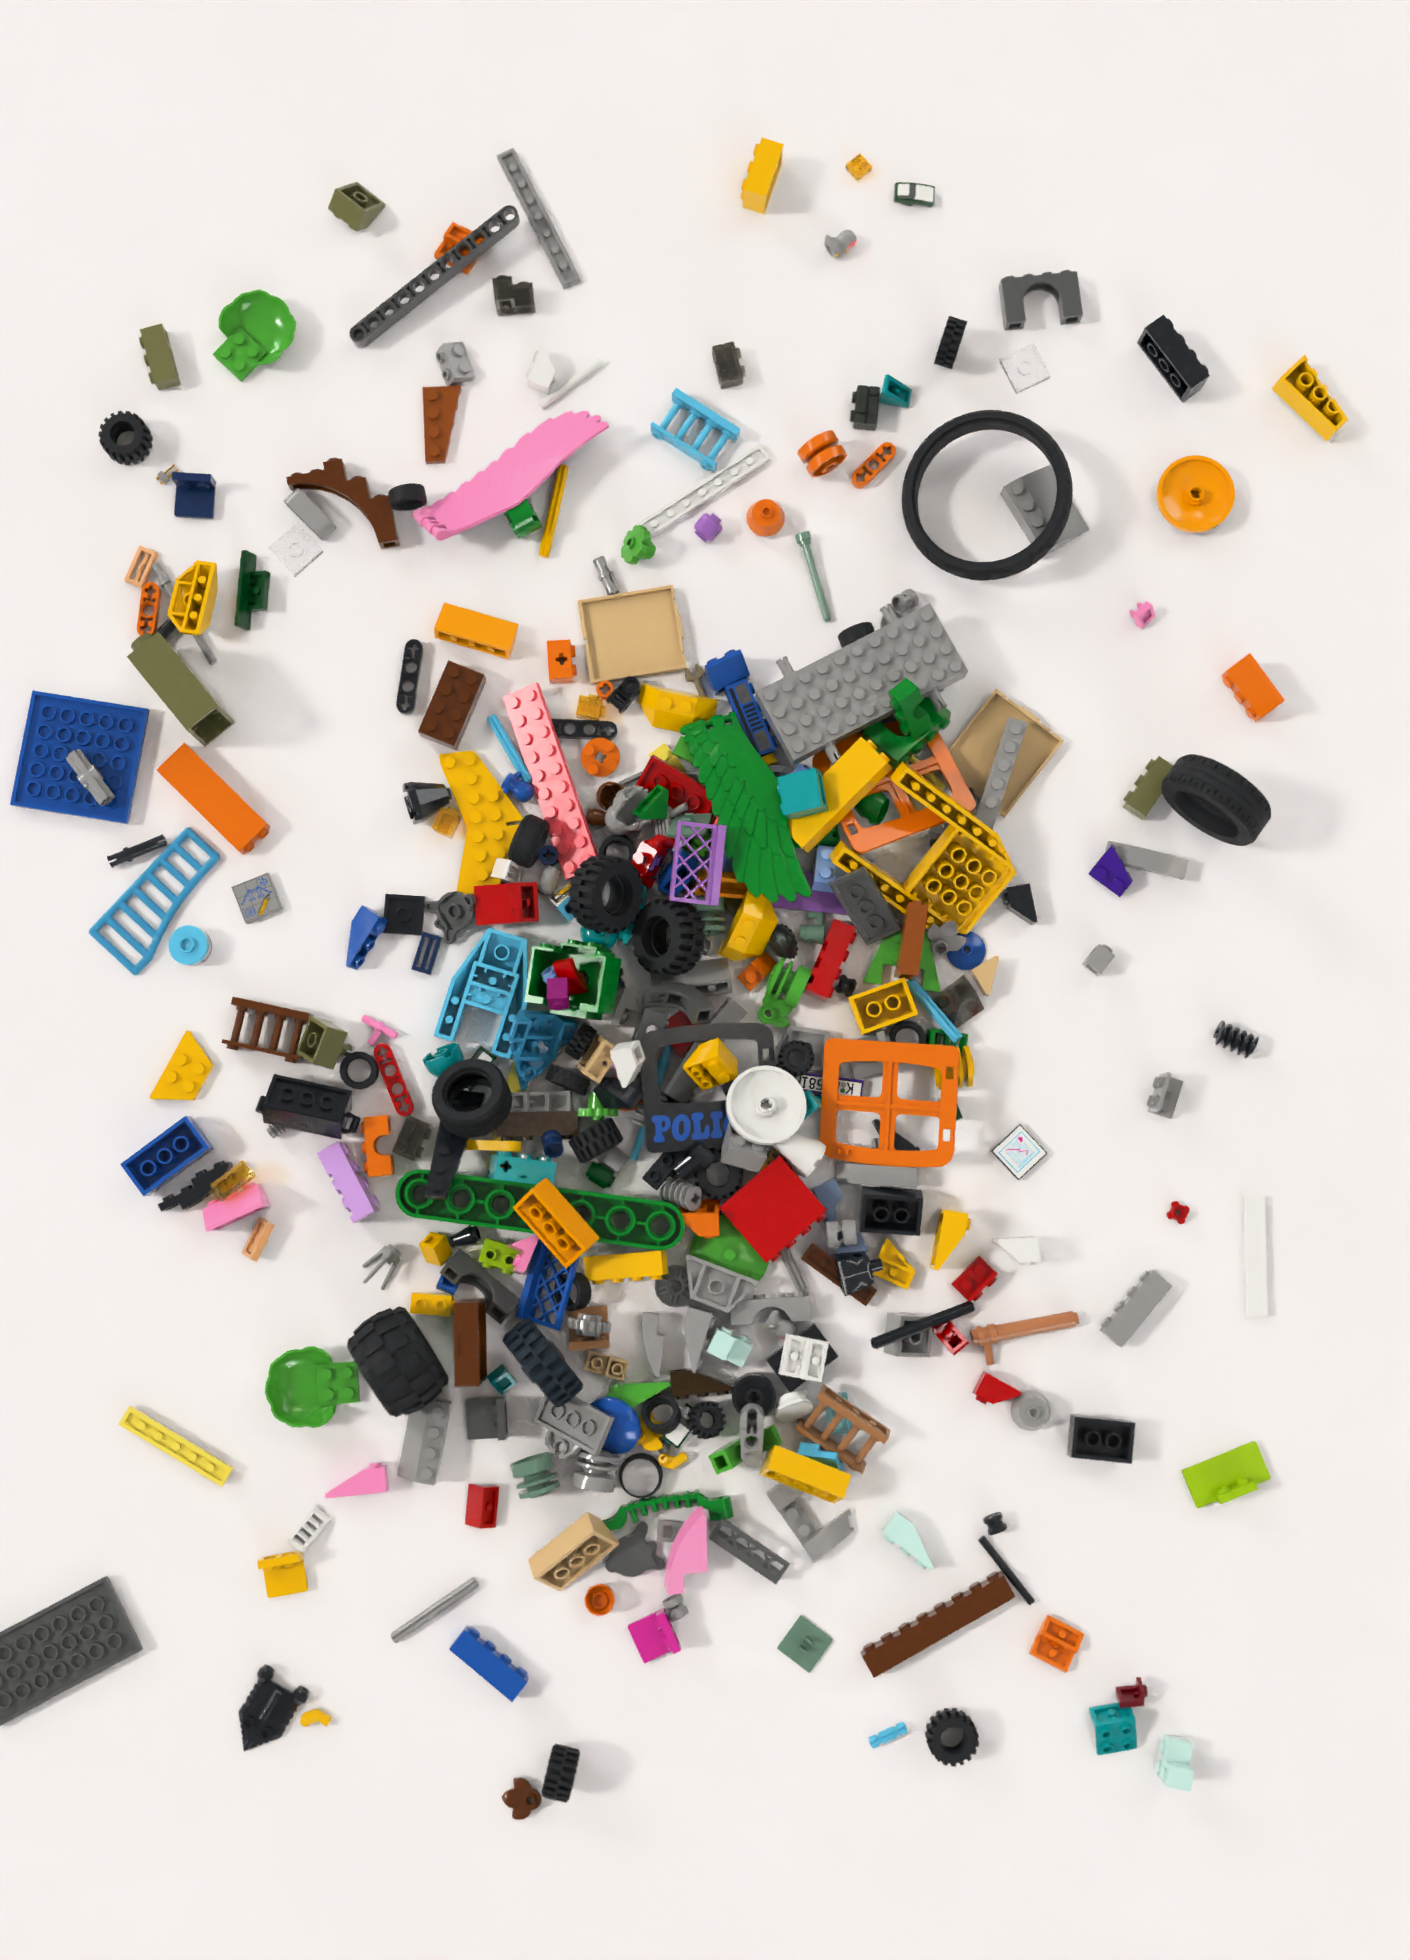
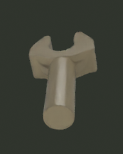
M697 664L695 665L698 673L696 676H692L689 669L686 668V681L695 684L699 695L708 697L701 681L702 676H704L703 668Z

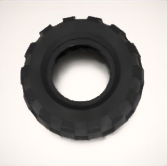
M398 1306L394 1310L389 1308L376 1313L362 1322L353 1332L354 1335L348 1339L347 1348L379 1402L391 1416L398 1417L401 1414L408 1415L419 1411L433 1402L442 1392V1388L448 1384L449 1377L406 1308Z

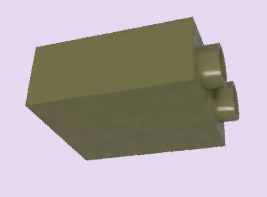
M159 632L153 636L150 633H145L132 643L131 649L133 652L127 658L183 727L204 747L235 723L182 656Z

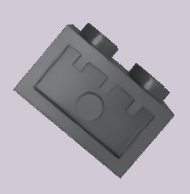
M506 1396L466 1399L468 1440L491 1438L506 1440L508 1438Z

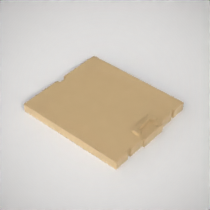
M673 585L577 600L583 639H587V644L584 645L591 685L605 680L612 682L624 680L629 676L642 677L685 670L687 668L685 655L682 654L684 652L682 643L684 637L680 614L678 615L676 601H674Z
M995 689L948 751L968 789L970 788L974 791L973 795L980 800L1007 719L1012 717L1028 723L998 814L1005 818L1064 740L1054 732L1050 733L1051 730L1039 722L1040 719L1023 706L1019 707L1012 700H1007L1004 694Z

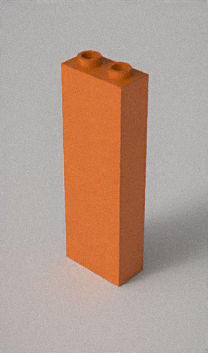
M183 743L156 769L241 854L249 853L259 839H263L268 835V830L271 827L186 743Z

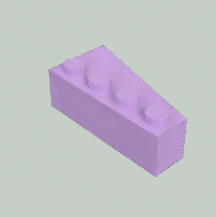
M337 1141L319 1151L317 1155L328 1176L334 1178L332 1183L339 1195L342 1194L344 1196L342 1203L345 1209L352 1212L353 1215L350 1216L352 1223H358L378 1212L380 1203L375 1195L371 1196L368 1190L370 1185L366 1178H361L358 1173L360 1167L357 1162L350 1159L348 1154L351 1152L346 1143L342 1144L341 1141Z

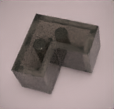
M506 275L492 278L498 316L536 313L532 283L522 281L518 284H513L512 276Z

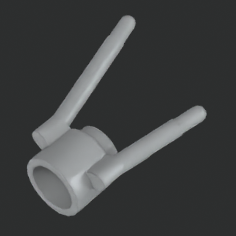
M391 1244L387 1247L384 1246L381 1251L362 1264V1267L365 1268L380 1256L382 1258L379 1264L363 1280V1283L366 1284L385 1263L390 1265L393 1262L381 1286V1290H384L396 1266L401 1261L399 1257L402 1253Z

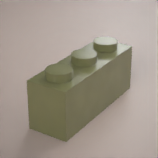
M163 324L140 329L141 337H139V342L142 349L145 348L146 355L143 356L146 366H149L151 370L148 373L151 384H155L158 390L181 385L169 337Z
M1160 756L1155 760L1151 759L1145 767L1147 771L1144 776L1140 774L1135 781L1136 788L1133 792L1129 790L1124 797L1125 804L1123 808L1139 819H1144L1162 794V781L1173 765Z

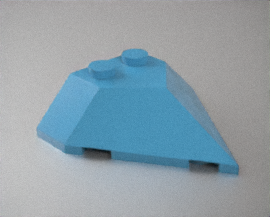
M519 1010L514 1018L508 1039L522 1092L529 1087L527 1084L534 1076L537 1078L558 1057L559 1054L557 1052L565 1044L568 1045L570 1043V1040L577 1031L579 1022L562 1015L551 1014L550 1011Z

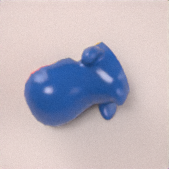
M520 771L515 774L509 773L501 786L503 793L508 794L510 792L521 803L530 801L534 794L533 787L519 780L522 775Z

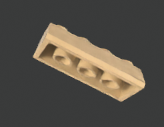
M587 1512L528 1559L534 1580L562 1591L619 1545V1541L600 1518Z

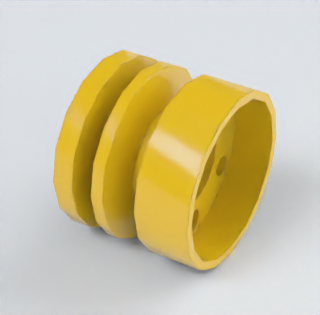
M962 1046L959 1060L958 1088L963 1087V1079L966 1087H972L974 1061L969 1046ZM947 1067V1079H953L954 1067ZM934 1068L936 1087L938 1090H941L942 1072L940 1069Z

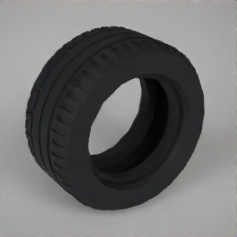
M466 1059L449 1066L437 1078L432 1089V1105L442 1125L450 1133L463 1138H476L493 1132L503 1124L512 1107V1093L503 1073L496 1065L482 1059ZM477 1084L491 1088L489 1099L477 1110L460 1112L453 1109L456 1096L465 1088Z

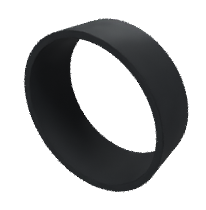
M645 1453L629 1456L624 1460L619 1470L621 1487L627 1494L636 1498H646L653 1495L659 1489L663 1480L661 1465L653 1456ZM636 1459L650 1461L656 1467L659 1475L656 1488L645 1496H636L628 1492L622 1480L625 1467Z

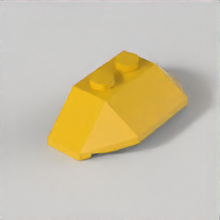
M197 560L193 563V566L184 571L175 581L167 615L181 634L200 636L210 625L218 592L216 563Z
M645 683L641 684L638 704L652 727L680 732V728L683 725L698 721L699 719H703V721L709 720L710 717L715 716L718 699Z
M747 890L717 955L736 962L763 954L778 923V919L771 902L762 894H760L759 898H755Z

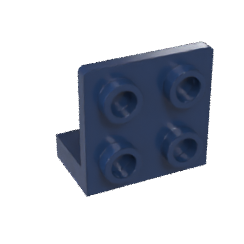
M172 472V481L176 485L175 517L213 519L216 480L211 474Z

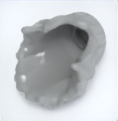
M633 785L617 792L613 805L608 808L604 818L607 828L612 833L626 835L631 831H641L646 825L651 823V819L641 820L631 813L649 794V790L643 789V786Z

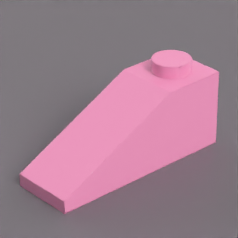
M381 1462L369 1463V1467L364 1468L325 1494V1498L387 1492L389 1490L387 1465H381Z

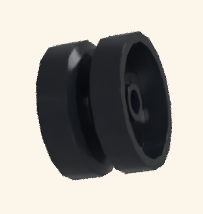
M756 1372L746 1373L740 1376L733 1384V1390L731 1391L732 1403L739 1414L741 1409L750 1403L761 1406L765 1416L774 1408L776 1402L775 1389L771 1381L763 1374ZM753 1391L757 1394V1397L755 1399H752L749 1396L750 1394L752 1395ZM754 1412L748 1414L750 1418L756 1417Z

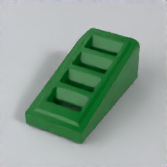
M930 1028L926 1030V1044H934L935 1040V1044L940 1045L941 1036L944 1035L943 1045H949V1037L940 1029ZM961 1033L960 1053H962V1046H967L968 1034ZM951 1041V1046L956 1047L957 1042L954 1043Z

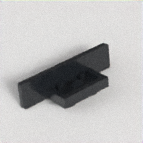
M690 1150L663 1152L642 1179L652 1188L658 1190L669 1176L675 1179L680 1178L676 1174L674 1166L686 1157Z

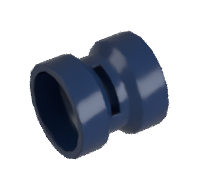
M549 1130L542 1135L544 1154L550 1158L559 1157L564 1151L560 1132Z

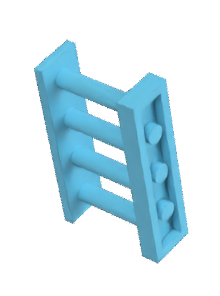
M675 388L672 392L674 405L659 426L654 422L651 423L652 435L658 440L663 439L699 462L700 466L706 471L711 470L715 473L717 470V463L714 462L715 458L728 440L737 441L740 436V428L678 388ZM684 408L689 411L690 415L674 436L666 431L678 411ZM701 419L706 425L692 446L683 442L682 439L694 421ZM717 429L721 432L722 436L709 455L705 456L698 449L711 430Z

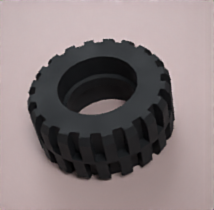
M606 855L589 857L579 865L580 868L575 870V876L570 881L571 889L568 890V895L570 896L569 906L573 909L571 912L576 921L588 930L605 933H618L621 930H625L629 927V924L635 921V916L641 910L639 907L643 903L642 893H644V888L641 886V876L638 875L639 872L636 867L624 858ZM608 881L610 886V895L608 902L604 907L602 896L604 887Z
M655 899L652 902H648L640 910L638 918L633 923L635 926L631 932L633 934L631 943L634 946V955L638 957L637 961L646 971L655 975L685 974L696 965L695 962L700 960V954L704 951L705 947L703 945L704 940H706V934L703 931L705 926L704 923H701L702 918L700 914L689 903L669 901V899ZM669 925L672 938L670 947L667 950L665 932Z

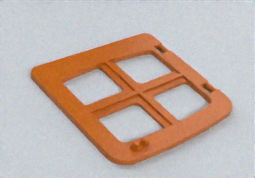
M898 720L883 724L895 735H904L899 728L900 722ZM863 732L852 735L835 744L841 756L862 737ZM937 732L936 737L931 742H926L932 756L908 766L922 776L934 771H940L951 790L952 795L950 797L970 812H973L976 802L939 732ZM825 750L814 755L812 768L822 772V776L830 769L831 761ZM892 768L865 797L881 791L888 792L901 818L862 828L851 810L839 823L842 829H844L854 852L864 854L946 821L927 807L915 811L906 792L890 778L895 771ZM854 825L857 833L852 835L848 828L849 826Z
M841 1038L828 1039L824 1045L819 1141L826 1145L824 1154L832 1159L882 1166L942 1167L948 1164L955 1152L959 1049L951 1045ZM853 1061L882 1062L883 1079L881 1095L879 1097L841 1095L838 1091L841 1063ZM907 1063L940 1069L942 1072L940 1101L899 1098L897 1095L899 1064ZM947 1067H954L953 1079L946 1078ZM839 1110L878 1113L880 1116L879 1147L869 1148L838 1142L836 1139L837 1112ZM899 1114L938 1117V1147L935 1150H896L894 1147L896 1117ZM944 1129H950V1141H943Z

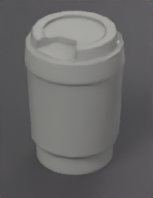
M546 865L537 885V892H541L540 894L548 897L554 895L561 870Z

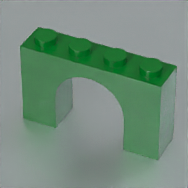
M926 697L918 705L928 712L932 726L915 740L910 736L902 737L895 735L881 722L867 727L863 731L862 738L865 741L870 739L877 746L875 751L878 754L883 752L890 759L888 764L896 770L902 761L907 764L910 757L914 753L918 754L927 741L931 742L940 729L944 730L951 722L950 710L945 707L936 712L929 697Z

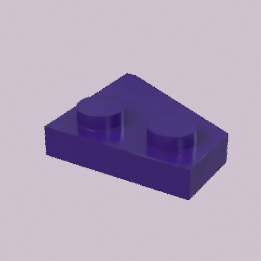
M1111 844L1088 874L1121 897L1133 880L1129 872L1126 871L1122 859L1119 858L1115 846Z

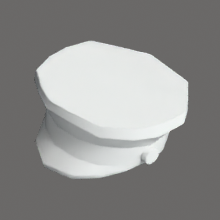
M802 1389L790 1392L778 1398L776 1401L777 1410L775 1417L783 1422H790L810 1414L813 1411V1406L806 1397L807 1390Z

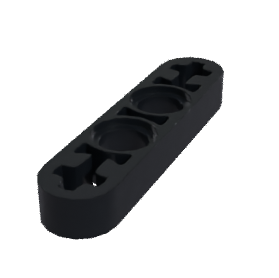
M416 639L409 640L404 649L396 707L403 715H409L415 709L423 658V646ZM414 644H416L417 648H419V650H416L414 654L415 658H418V660L412 658V651L411 649H409L412 648ZM409 663L417 665L416 670L412 673L406 671V666ZM406 682L414 684V688L411 691L407 692L403 689V685ZM402 694L412 696V698L408 697L407 702L411 706L407 707L406 710L401 706V704L405 703V697Z
M551 718L554 727L559 728L558 724H562V734H558L559 730L555 729L558 738L592 740L603 737L613 740L618 733L617 726L611 721ZM573 724L576 729L574 733L567 734L564 731L565 726ZM597 725H601V730H606L607 726H611V730H614V732L607 735L605 731H600L601 735H597ZM585 726H594L595 732L591 735L585 734Z

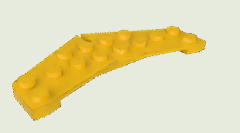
M463 751L439 754L441 767L467 827L457 891L474 895V886L502 883L501 880L491 877L496 858L509 860V847L519 824L507 826V823L521 822L523 817L507 795L503 793L500 785L475 752Z

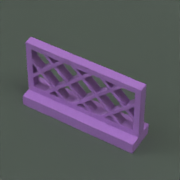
M677 821L669 901L707 906L719 905L726 825ZM681 826H689L694 834L685 839L681 834ZM704 828L712 829L711 838L705 842L699 835V832ZM696 835L703 845L694 851L688 841ZM685 844L692 853L683 860L679 855V848ZM705 846L709 851V858L703 862L697 855V852ZM694 855L700 862V865L692 871L686 861ZM683 864L690 873L681 880L677 875V868ZM703 866L707 871V878L701 882L695 875V872ZM692 875L698 882V885L690 891L684 881ZM680 884L688 892L682 898L674 897L675 888ZM700 886L705 891V901L697 900L692 894Z

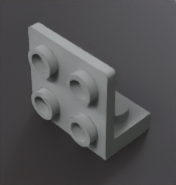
M1166 1072L1155 1077L1153 1082V1088L1155 1089L1153 1095H1150L1148 1098L1147 1106L1149 1107L1148 1112L1172 1119L1184 1081L1172 1078V1073Z

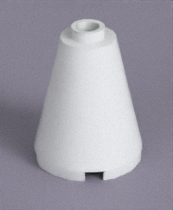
M797 1132L788 1140L772 1145L792 1168L804 1178L815 1170L816 1166L814 1164L817 1160L821 1161L826 1150V1145L822 1142Z

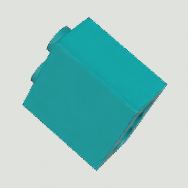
M811 768L777 777V791L781 796L782 802L780 809L785 817L792 820L828 811L822 772L818 769Z

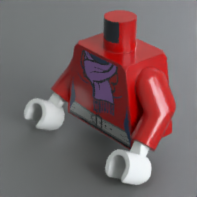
M661 834L642 841L631 861L638 870V875L641 876V884L652 888L653 892L659 896L663 895L659 892L658 882H655V880H657L675 845V838H669Z

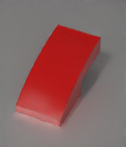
M573 958L558 960L552 964L558 978L567 977L570 995L589 991L583 973H578Z

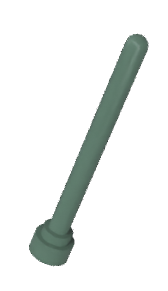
M803 531L796 534L795 539L797 544L803 548L823 619L825 622H829L831 620L830 612L809 545L812 538L810 531Z

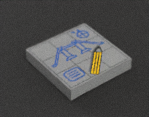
M268 872L231 887L246 924L283 910Z

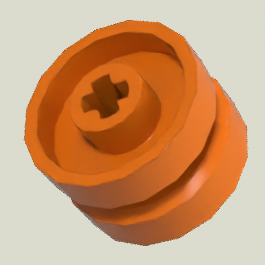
M833 430L816 435L802 445L797 452L801 461L808 463L806 470L812 478L820 477L832 471L847 457L843 446L837 445L839 440Z

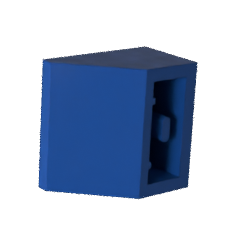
M735 649L729 650L724 654V657L717 659V657L713 658L705 665L704 675L714 696L723 692L725 686L745 678L747 680L750 678L749 670L740 649L736 651Z

